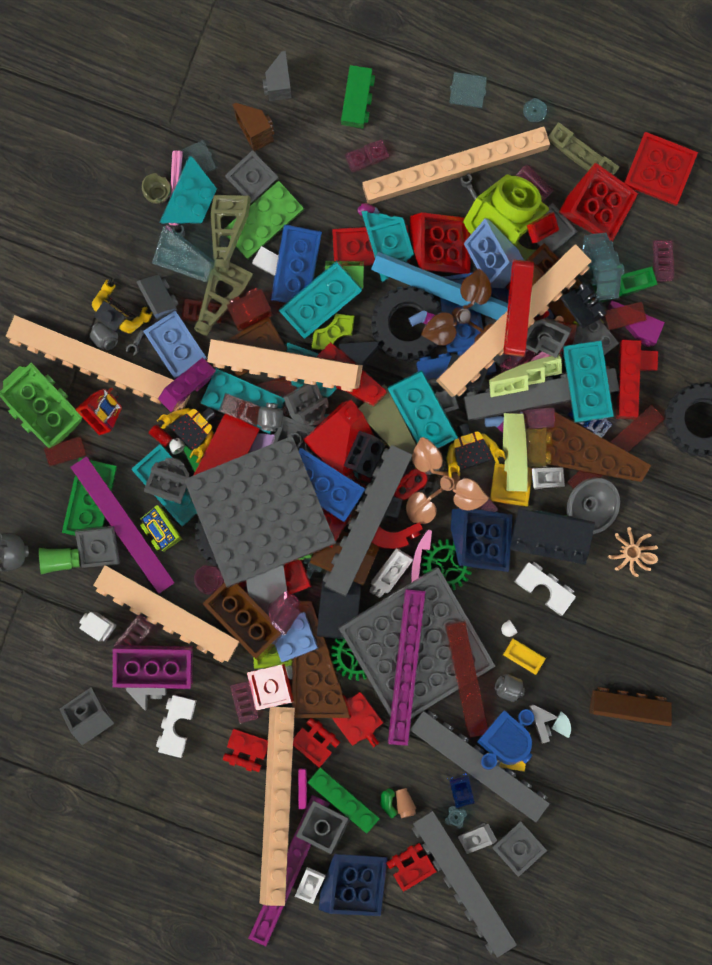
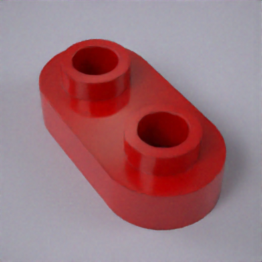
M418 469L412 470L401 479L394 496L403 500L410 498L427 484V474ZM417 476L422 477V480L419 483L415 482V478ZM402 487L406 488V492L404 494H400V489Z

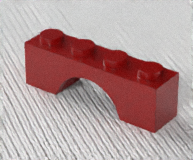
M622 340L619 343L620 381L616 419L635 420L638 418L641 341Z

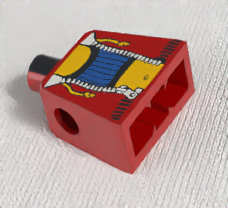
M109 388L108 391L106 389L96 391L75 410L98 435L111 432L122 409L121 405L115 400L119 393L114 388Z

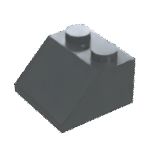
M282 51L265 72L266 79H262L264 94L269 96V101L292 98L286 51Z
M158 274L137 281L157 321L173 311H178L176 306L179 304L174 294L169 295L167 289L170 287L165 278L161 279Z
M92 687L60 708L71 734L81 745H84L114 724L108 710Z
M313 801L296 837L330 854H334L350 819L331 808Z

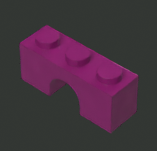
M202 357L166 386L158 400L170 412L174 411L194 390L198 391L207 384L216 370Z

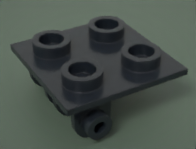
M585 282L579 288L560 297L565 307L569 309L582 329L604 318L607 314L606 308L601 301L598 302L599 298L592 301L596 294L591 295L593 290Z

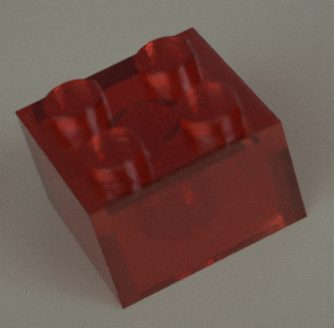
M252 289L246 293L247 296L243 298L235 297L229 301L230 304H227L238 332L267 317L273 316L262 289Z

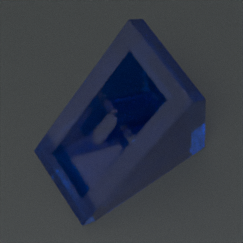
M467 774L448 779L456 808L475 803Z

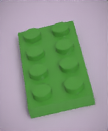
M280 181L275 183L250 206L247 221L236 245L237 249L247 260L261 246L263 247L278 234L284 225H288L304 211V208ZM236 219L224 229H232Z

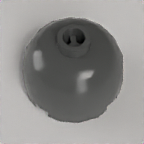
M0 533V560H2L0 571L16 570L22 566L25 557L29 555L28 545L24 546L22 538L16 534Z

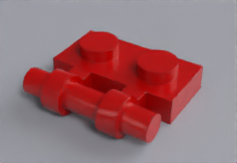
M310 718L307 724L312 729L307 732L302 727L293 738V746L320 768L332 753L326 747L332 744L336 748L340 741L335 738L336 735L334 733H329L323 728L321 722H316L313 718ZM316 732L325 739L322 744L313 737Z
M233 729L227 747L233 749L234 752L232 755L225 753L223 760L230 762L229 765H238L250 772L252 770L260 772L262 765L255 763L256 757L264 760L268 748V740ZM239 753L251 755L249 761L239 758Z
M420 843L407 847L408 850L400 855L392 856L393 859L386 862L389 869L395 866L398 867L399 871L394 873L393 876L403 892L436 873L427 854L419 858L417 853L423 850ZM412 856L414 862L404 867L402 862Z

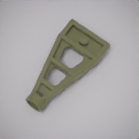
M214 195L211 208L213 255L215 260L213 268L217 271L226 272L229 270L231 256L249 215L251 203L249 196ZM223 216H236L232 229L221 228V218ZM220 236H231L228 247H220Z
M231 262L229 270L226 272L217 271L213 268L210 272L199 320L194 329L200 334L207 336L211 327L244 293L253 277V273ZM220 280L233 286V291L225 298L215 293L217 282ZM211 299L222 303V306L215 314L207 310Z

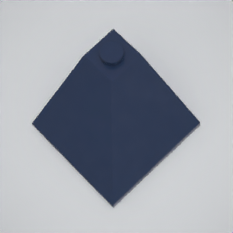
M452 509L451 532L459 566L509 572L512 515L478 509Z
M334 854L321 888L319 910L329 914L381 916L387 857Z

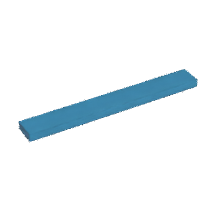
M377 253L371 270L418 289H424L428 293L461 306L471 303L462 298L460 284L383 253ZM490 296L485 304L480 305L475 302L468 309L498 320L507 311L508 303Z

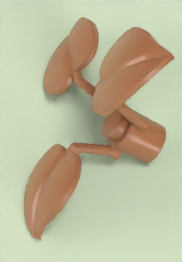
M425 437L420 438L412 454L413 464L421 472L430 470L431 473L442 475L443 477L440 481L441 488L428 498L423 492H416L408 499L406 511L410 521L413 523L420 522V524L431 522L436 516V506L430 500L443 490L450 491L453 489V492L456 493L454 503L463 510L476 509L488 501L489 497L474 480L469 478L461 480L460 476L454 472L451 473L452 478H450L447 471L434 470L442 466V455L430 440Z

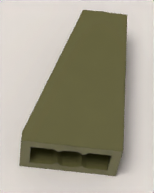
M383 385L382 387L387 391V394L374 407L363 403L359 410L365 416L369 426L389 447L393 445L413 454L416 444L388 388Z

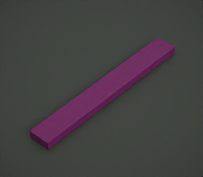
M87 456L71 466L72 471L109 524L114 526L116 534L158 594L174 584L170 575Z
M405 589L388 744L408 746L426 591Z
M314 795L311 796L288 848L285 903L311 847L310 843L296 837L313 801L326 807L330 804V802ZM263 905L248 939L267 946L284 906Z

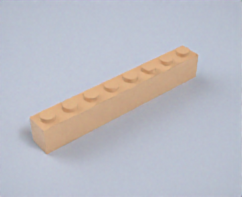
M211 339L207 361L213 363V367L224 368L226 365L231 366L233 371L242 372L243 369H248L250 374L261 375V372L268 373L267 377L279 378V375L286 376V380L297 382V379H303L305 384L316 385V382L323 383V387L334 388V385L342 386L341 390L353 392V389L359 388L363 365L217 339Z
M106 565L93 585L97 587L96 591L105 597L107 594L113 596V601L121 606L124 603L131 607L129 610L137 615L143 613L148 616L146 620L155 625L159 622L164 625L163 630L172 635L174 632L180 634L179 639L188 644L191 641L198 645L197 649L204 653L210 651L215 654L213 658L222 663L224 660L229 662L240 643L232 636Z

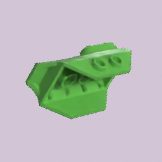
M31 362L27 367L19 366L3 381L0 397L10 408L8 412L15 419L19 417L23 421L21 426L28 433L32 431L48 448H51L62 442L76 429L82 420V416L66 400L68 395L61 388L57 390L53 386L55 381L48 374L44 376Z

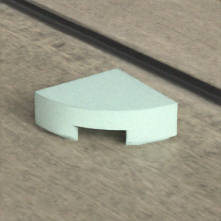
M560 711L559 718L555 720L551 729L569 738L571 724L567 716Z

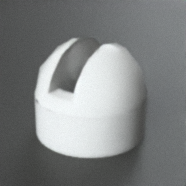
M179 438L171 440L169 445L173 454L182 452L186 446L182 439Z
M510 620L502 625L501 630L505 636L510 637L518 633Z

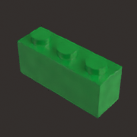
M350 65L341 125L364 129V123H368L370 112L366 111L367 104L371 105L372 93H369L370 86L374 87L375 75H372V68Z

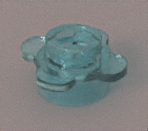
M455 806L449 807L448 817L445 818L446 824L462 828L467 812L465 810H458Z

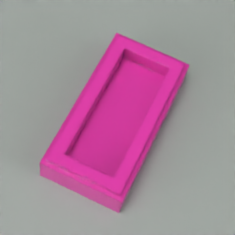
M299 768V809H306L307 769Z

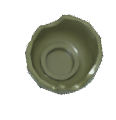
M153 173L146 176L142 181V192L149 202L160 204L167 201L170 197L171 185L166 177Z

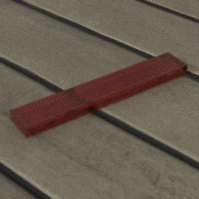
M650 405L610 443L629 452L664 418ZM578 471L567 483L574 490L582 481L594 477L600 478L603 475Z
M465 621L448 624L445 627L468 736L471 738L483 735L488 728Z

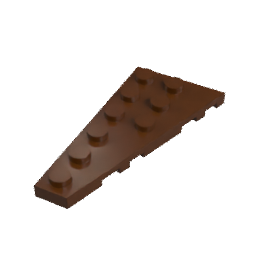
M551 409L527 449V461L637 482L643 481L651 467L650 464Z
M292 602V617L303 612L306 613L319 648L292 659V696L294 700L292 708H295L294 718H351L325 638L317 636L318 616L313 602Z

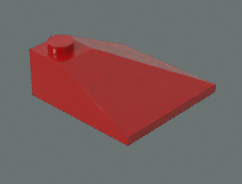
M594 163L567 196L559 213L574 224L592 231L608 242H613L638 193L599 164ZM588 214H595V216H591L589 221L585 219ZM600 223L604 224L601 230L598 228Z
M423 212L410 216V238L420 269L453 274L470 273V254L464 245V242L470 237V233L463 223L465 218Z
M352 400L341 403L303 440L322 462L348 477L353 471L345 467L344 463L358 432L362 431L373 436L374 434L363 413Z

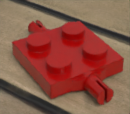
M361 691L348 699L344 695L351 718L332 719L352 746L360 740L367 738L370 744L375 747L380 742L373 733L377 727L384 723Z

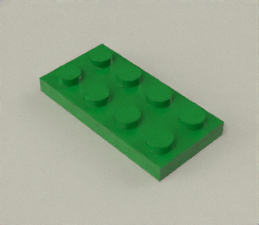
M89 460L112 492L117 466ZM76 475L62 533L76 536L75 531L77 529L104 527L105 516Z

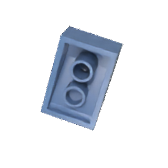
M485 218L464 242L477 269H481L488 276L492 288H505L511 279L513 260H524L519 250L488 218Z

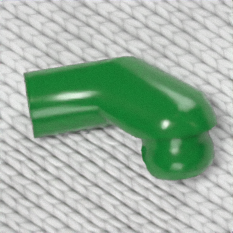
M388 788L381 794L380 805L392 819L398 814V811L392 805V798L395 796V792Z

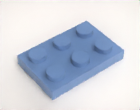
M173 311L143 331L174 379L179 377L202 357L205 360L207 359L176 311Z

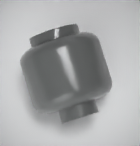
M101 322L93 325L90 338L99 349L110 350L118 343L119 336L117 332Z
M266 403V406L259 408L257 424L261 426L262 430L277 431L282 426L284 412L281 408H277L278 404Z
M511 674L500 676L495 684L497 695L510 702H515L518 698H522L525 692L523 681Z

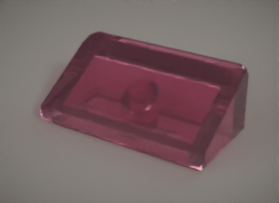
M529 165L523 166L515 175L530 181L538 189L542 202L554 191Z

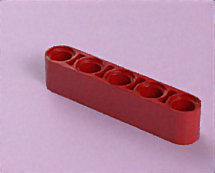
M514 259L512 263L504 339V354L525 355L534 262Z

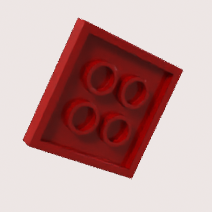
M645 132L624 183L634 190L677 206L698 152Z

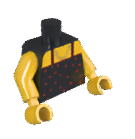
M109 280L105 281L101 291L92 301V307L96 311L94 317L115 332L132 333L143 322H149L153 312L147 314V307H144L141 310L140 316L136 317L111 299L108 295L112 293L116 285L114 284L113 287L108 286Z
M210 407L202 414L195 408H185L168 415L163 414L157 422L160 420L165 422L161 427L162 429L169 425L192 450L190 458L193 455L198 456L196 462L199 463L214 436V428L209 422L216 414Z
M468 423L457 427L460 437L449 446L446 457L450 478H452V472H457L458 476H460L461 470L493 459L498 464V457H503L506 460L504 451L499 449L486 434H481L479 431L471 433Z

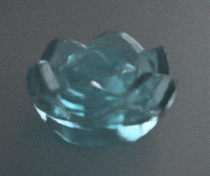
M534 98L525 103L524 116L531 122H539L545 118L547 106L541 100Z

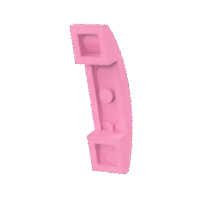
M431 530L425 533L416 549L412 563L411 582L419 578L422 550H430Z

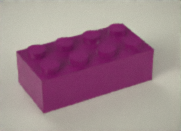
M115 645L113 648L112 687L191 689L193 647Z

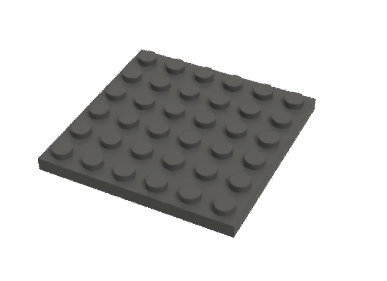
M292 436L184 479L227 588L336 544Z
M438 567L338 627L390 717L405 589L426 591L411 718L495 667Z

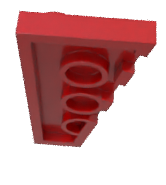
M331 342L317 356L318 358L355 364ZM363 370L359 388L353 389V392L346 391L373 407L387 394V391ZM334 385L336 386V388L341 390L342 386Z

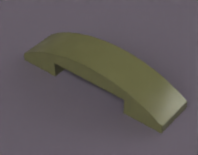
M559 122L549 134V141L585 170L589 171L594 163L599 164L612 175L619 169L618 165L607 157H602L573 136L574 133Z

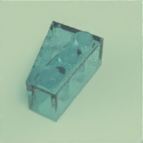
M167 225L162 229L152 264L207 282L213 269L214 261Z
M607 233L584 235L583 252L591 260L588 264L590 267L588 270H592L594 279H591V283L597 287L595 298L600 300L619 298L624 266L619 262V256L613 249L612 240H609Z

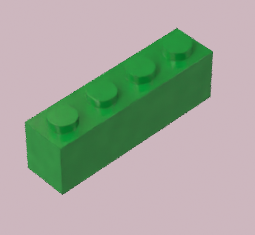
M322 767L309 779L308 784L366 834L380 819L377 814Z

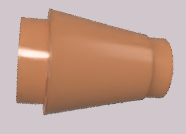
M407 788L396 791L398 814H400L401 818L416 815L415 810L417 808Z

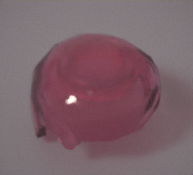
M203 565L197 569L194 575L195 586L201 593L206 595H212L224 583L222 574L217 567Z

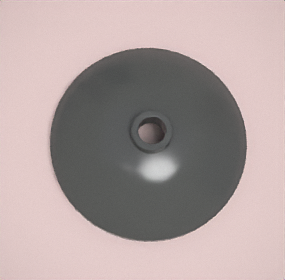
M594 477L582 481L569 496L567 516L594 521L593 534L605 530L614 522L619 512L620 496L618 490L611 482L603 478Z

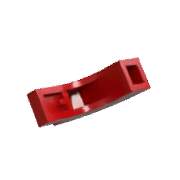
M419 522L400 532L392 533L383 530L379 526L372 543L384 549H400L409 545L407 537H410V539L421 535L419 531L423 530Z

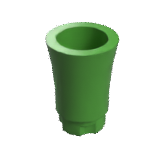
M39 548L41 575L54 571L69 570L72 567H80L78 549Z

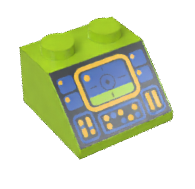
M159 505L155 506L141 518L143 524L140 526L146 534H151L153 537L151 542L157 550L161 549L164 552L182 540V537Z

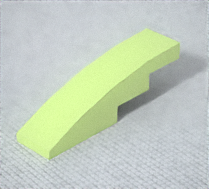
M560 354L556 358L549 356L519 365L490 379V396L495 397L528 390V385L545 382V377L562 374Z
M504 413L503 451L506 457L504 471H507L506 491L527 492V445L524 415Z

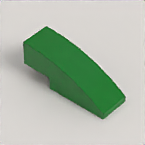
M651 266L597 282L593 285L596 297L600 299L598 302L601 301L603 303L658 284Z

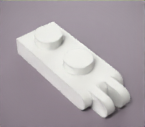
M396 548L372 580L371 584L373 586L370 588V593H376V596L379 598L384 593H389L413 561L412 557Z

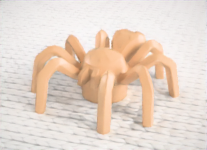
M628 527L627 532L630 537V544L621 538L618 533L615 534L616 539L626 546H622L621 548L624 550H620L624 554L609 555L608 558H626L621 565L615 567V570L622 569L630 561V571L634 576L638 577L639 575L633 568L634 561L644 570L651 571V568L643 565L638 558L646 564L656 563L658 558L655 554L641 551L656 550L658 547H639L643 540L651 537V534L640 537L637 543L634 544L631 528Z

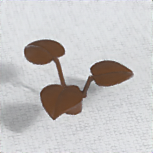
M477 269L466 277L461 284L460 293L464 300L471 303L464 305L463 308H454L451 314L442 312L435 315L426 324L421 335L436 344L447 345L456 336L454 326L457 325V322L461 324L467 323L480 332L475 337L474 342H476L493 323L486 325L483 330L470 321L471 313L468 308L472 307L475 302L483 305L489 300L492 289L488 276L481 269Z

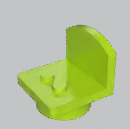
M506 174L476 198L463 223L468 232L472 234L481 222L488 218L515 246L520 237L528 231L527 225L549 212V207L541 201L538 189L530 181L522 177Z

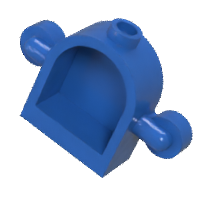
M528 709L522 710L518 715V722L507 712L503 711L478 740L477 743L489 752L481 758V766L484 769H493L497 764V760L507 765L518 764L521 761L526 764L533 756L530 753L532 739L524 726H529L534 721L532 711Z

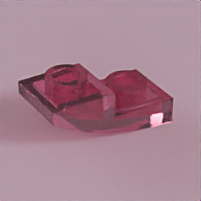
M383 140L367 144L363 148L348 152L345 157L353 173L389 158V154Z
M554 408L520 411V414L524 415L525 431L554 428Z

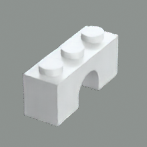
M535 562L532 564L527 563L514 582L529 593L540 584L548 587L550 598L545 605L562 616L576 597L573 595L574 591L566 585L563 587L557 583L558 579L550 573L547 576L541 572L543 568Z
M97 612L85 613L79 622L82 624L80 629L98 641H107L117 626Z
M173 695L172 698L168 699L166 709L169 712L168 716L164 717L161 728L164 731L163 735L158 737L156 747H159L158 752L180 758L183 757L187 738L179 736L174 727L176 721L180 718L189 720L193 718L197 700Z

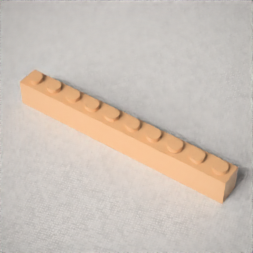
M543 126L363 182L364 194L368 204L377 203L467 175V173L471 174L548 150L550 142Z
M576 244L532 286L528 328L534 324L535 320L533 318L538 313L540 316L549 309L547 305L551 301L556 302L563 295L561 291L565 287L569 289L576 282L574 278L578 274L582 276L590 268L588 264L591 260ZM507 311L436 380L451 397L456 394L460 396L467 389L465 385L469 381L473 383L481 376L480 370L483 368L488 369L495 362L493 358L497 354L501 356L504 353Z
M15 315L6 334V337L10 339L9 343L15 346L25 345L28 347L27 350L32 353L38 354V352H42L45 354V358L52 361L59 359L63 361L62 365L72 369L73 366L81 368L80 372L89 376L91 373L98 375L97 379L103 382L113 381L116 387L123 390L126 387L133 390V394L140 397L147 395L151 397V401L157 404H161L158 398L163 389L174 381ZM190 395L174 411L185 409Z
M270 707L260 904L270 906H285L295 708Z

